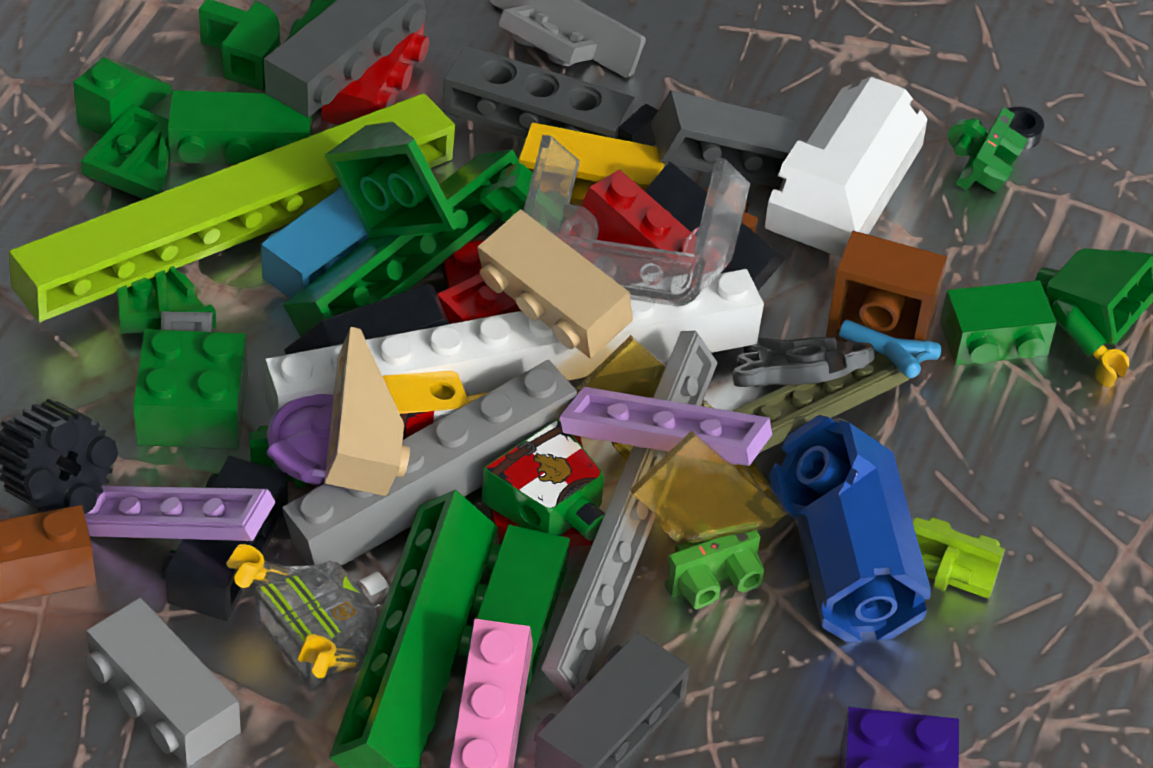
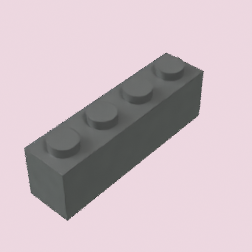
M337 0L264 58L265 94L309 118L323 105L332 102L335 96L352 81L360 79L365 71L380 58L389 55L394 47L403 39L421 28L426 18L425 0Z

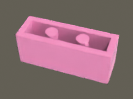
M480 619L474 620L450 768H514L533 648L530 626Z

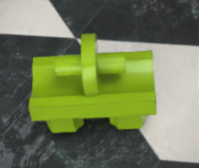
M916 517L913 526L927 577L935 579L933 588L944 592L949 584L989 599L1005 552V548L1000 547L999 541L982 534L978 537H972L953 530L949 522L935 517H931L928 520Z

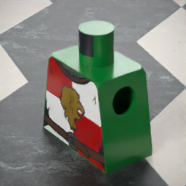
M556 419L483 468L482 501L522 528L560 536L573 527L587 540H593L605 515L599 508L602 504L604 476L602 470L574 436L563 433L561 422Z

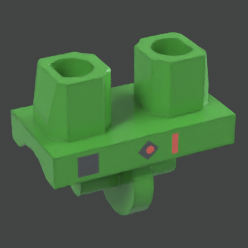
M701 521L689 524L686 529L687 541L675 545V553L669 555L670 577L668 580H665V588L671 598L683 594L696 610L713 604L719 598L721 586L717 581L729 577L737 591L742 593L758 588L762 584L764 568L757 554L760 535L753 525L726 534L724 529L710 533L707 526Z

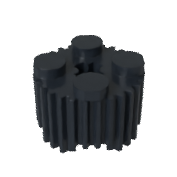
M47 399L40 405L33 404L31 411L26 408L23 409L21 417L15 415L8 422H1L3 429L0 431V473H2L0 481L5 483L3 487L7 493L41 512L78 505L83 506L84 514L93 510L97 502L96 493L102 494L104 491L101 486L108 484L109 480L106 476L113 471L109 466L118 457L116 442L105 435L107 431L100 426V423L61 402H55L51 399Z

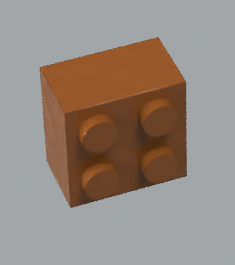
M853 230L837 268L826 337H835L836 340L847 342L848 340L839 337V332L844 321L848 319L893 338L928 340L934 323L947 256Z

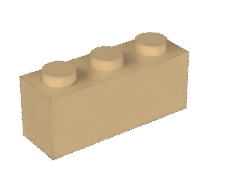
M521 209L478 246L482 267L480 274L485 283L495 292L501 293L504 291L512 297L520 310L533 321L540 319L552 329L556 338L569 349L576 347L591 359L633 321L630 292Z

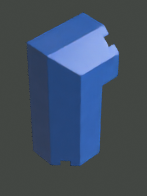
M818 415L786 437L781 448L787 453L782 466L775 462L769 478L776 507L796 519L822 628L847 643L862 642L860 633L875 632L877 640L893 639L925 619L927 612L925 598L929 600L931 595V588L894 454L850 422L839 420V423L829 417Z

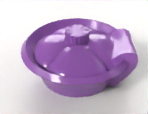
M330 394L304 396L286 403L273 415L267 430V439L270 446L267 450V456L284 473L286 472L298 480L315 486L325 484L334 396Z

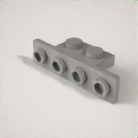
M489 0L491 4L503 10L498 24L500 27L513 33L512 38L518 43L531 47L536 46L548 53V59L554 63L572 66L574 63L592 59L625 78L633 76L646 38L581 1Z

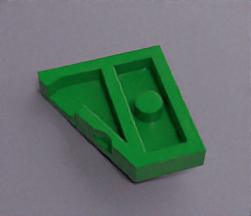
M131 105L81 160L82 174L142 199L164 192L170 155L168 140L169 119Z
M175 266L170 267L169 272L165 273V270L155 273L154 278H142L132 282L131 287L127 288V285L117 288L120 334L144 333L145 329L161 330L162 311L213 312V329H216L215 308L211 304L204 306L195 295V285L185 274L178 272Z

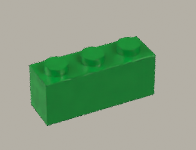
M172 90L168 122L170 163L236 165L313 135V114L308 118L265 93Z
M508 525L502 545L497 543L492 545L487 564V574H490L491 578L488 585L479 584L474 600L473 614L478 615L477 619L530 626L533 648L525 694H529L566 577L570 538ZM468 624L464 627L459 646V656L466 657V668L473 626Z

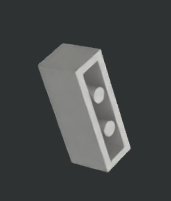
M141 597L86 630L89 654L86 655L85 659L89 670L100 683L103 684L108 681L117 691L123 708L132 718L136 719L140 716L150 727L156 744L164 753L170 754L173 752L188 768L241 733L239 700Z

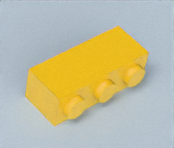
M533 122L519 158V162L523 163L533 172L531 185L537 192L544 189L554 191L563 199V203L581 206L590 186L619 169L645 191L667 165V163L660 161L656 146Z

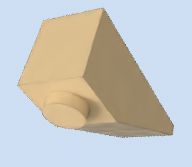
M350 327L337 358L324 483L387 496L395 477L403 478L406 473L410 447L402 445L404 422L361 329Z

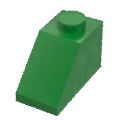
M102 57L73 82L77 123L103 136L131 105L150 111L172 92L171 85L136 66Z

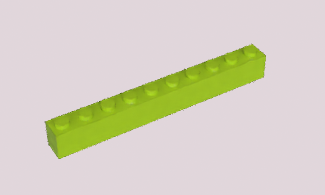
M425 93L398 102L9 250L11 288L40 323L116 293L117 288L127 285V288L131 287L132 282L142 278H154L155 273L165 270V273L169 272L170 267H182L292 223L306 209L319 204L333 194L341 185L325 154L365 125L394 122L415 139L429 167L432 168L452 160L455 124Z

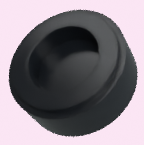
M1008 108L1009 111L1015 114L1009 127L1028 139L1024 149H1030L1038 145L1044 130L1043 118L1030 108Z

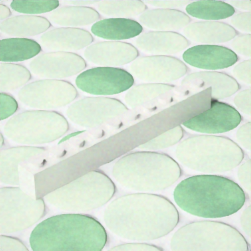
M747 269L630 290L633 321L591 359L576 347L573 349L565 347L556 338L549 326L540 319L537 321L529 319L522 311L366 340L382 376L454 371L458 373L466 395L469 396L490 392L548 359L568 381L667 362L681 331L696 330L711 353L757 344L764 303ZM343 344L265 359V400L271 418L276 411L292 400L316 394L334 395L337 358Z

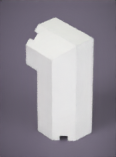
M874 77L861 80L856 87L851 88L850 84L841 88L808 141L804 143L797 140L784 160L778 174L779 177L784 179L779 191L772 190L768 201L764 229L841 258L853 230L869 234L923 144L927 118L921 110L916 114L909 104L912 101V97L906 89Z

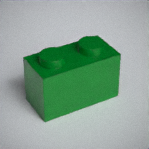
M1040 280L947 290L940 319V325L955 365L983 364L991 361L1047 356L1057 323Z

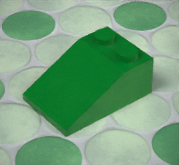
M394 122L365 125L325 154L369 238L454 231L460 226L415 139Z

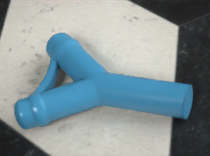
M848 319L844 321L839 332V337L845 340L872 344L875 352L885 355L898 368L899 372L907 378H915L919 375L921 371L920 363L922 361L938 360L941 355V346L937 342L893 338Z

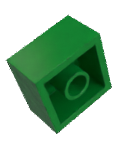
M144 330L133 403L137 445L239 449L248 376L245 333Z

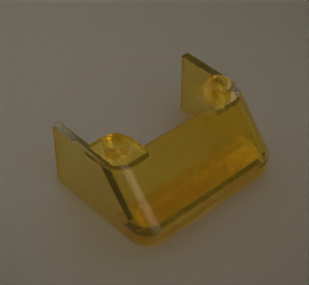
M630 335L575 389L577 390V395L583 387L653 398L666 365ZM703 399L701 406L713 408ZM690 431L630 489L631 493L659 516L657 522L676 542H680L685 538L691 543L772 528L787 514L786 508L754 460L750 466L741 464L732 466L693 431ZM611 442L614 448L628 460L633 445Z

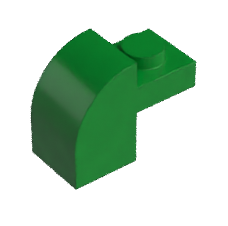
M205 0L199 7L200 43L222 50L223 78L264 92V58L272 53L277 46H281L278 17L269 7L257 1L253 3L248 11H244L214 0Z

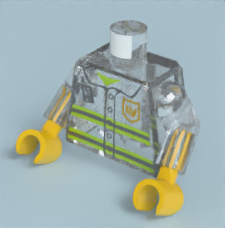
M239 544L235 548L226 565L229 568L238 570L234 575L236 584L242 588L249 587L252 583L257 586L255 587L258 623L310 689L318 686L334 673L355 674L361 669L376 627L375 608L385 602L389 591L387 581L379 572L354 582L343 567L335 561H328L319 565L282 566L265 561L261 552L251 545Z

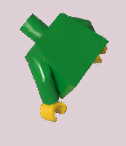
M1084 248L1078 250L1060 270L1047 267L1041 268L1036 275L1035 281L1040 280L1056 319V325L1060 326L1088 357L1091 354L1094 355L1099 361L1095 370L1096 380L1104 387L1110 388L1113 387L1117 379L1116 372L1121 377L1125 376L1129 367V358L1121 350H1108L1104 344L1115 345L1153 302V254L1133 252L1126 249L1115 251Z

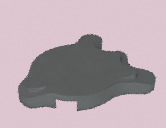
M810 337L793 340L758 338L757 344L744 346V353L738 355V367L732 373L733 384L737 387H763L773 384L802 385L833 380L848 375L856 369L866 367L867 364L875 359L874 348L870 343L847 341L844 343L845 350H837L835 337Z

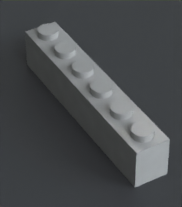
M548 359L404 439L402 445L410 447L407 470L403 478L395 477L387 496L323 484L290 502L282 508L294 548L315 575L320 572L326 575L332 572L337 565H339L338 568L410 528L413 525L419 505L455 489L462 496H466L482 487L483 468L556 419L560 421V415L577 396V390Z

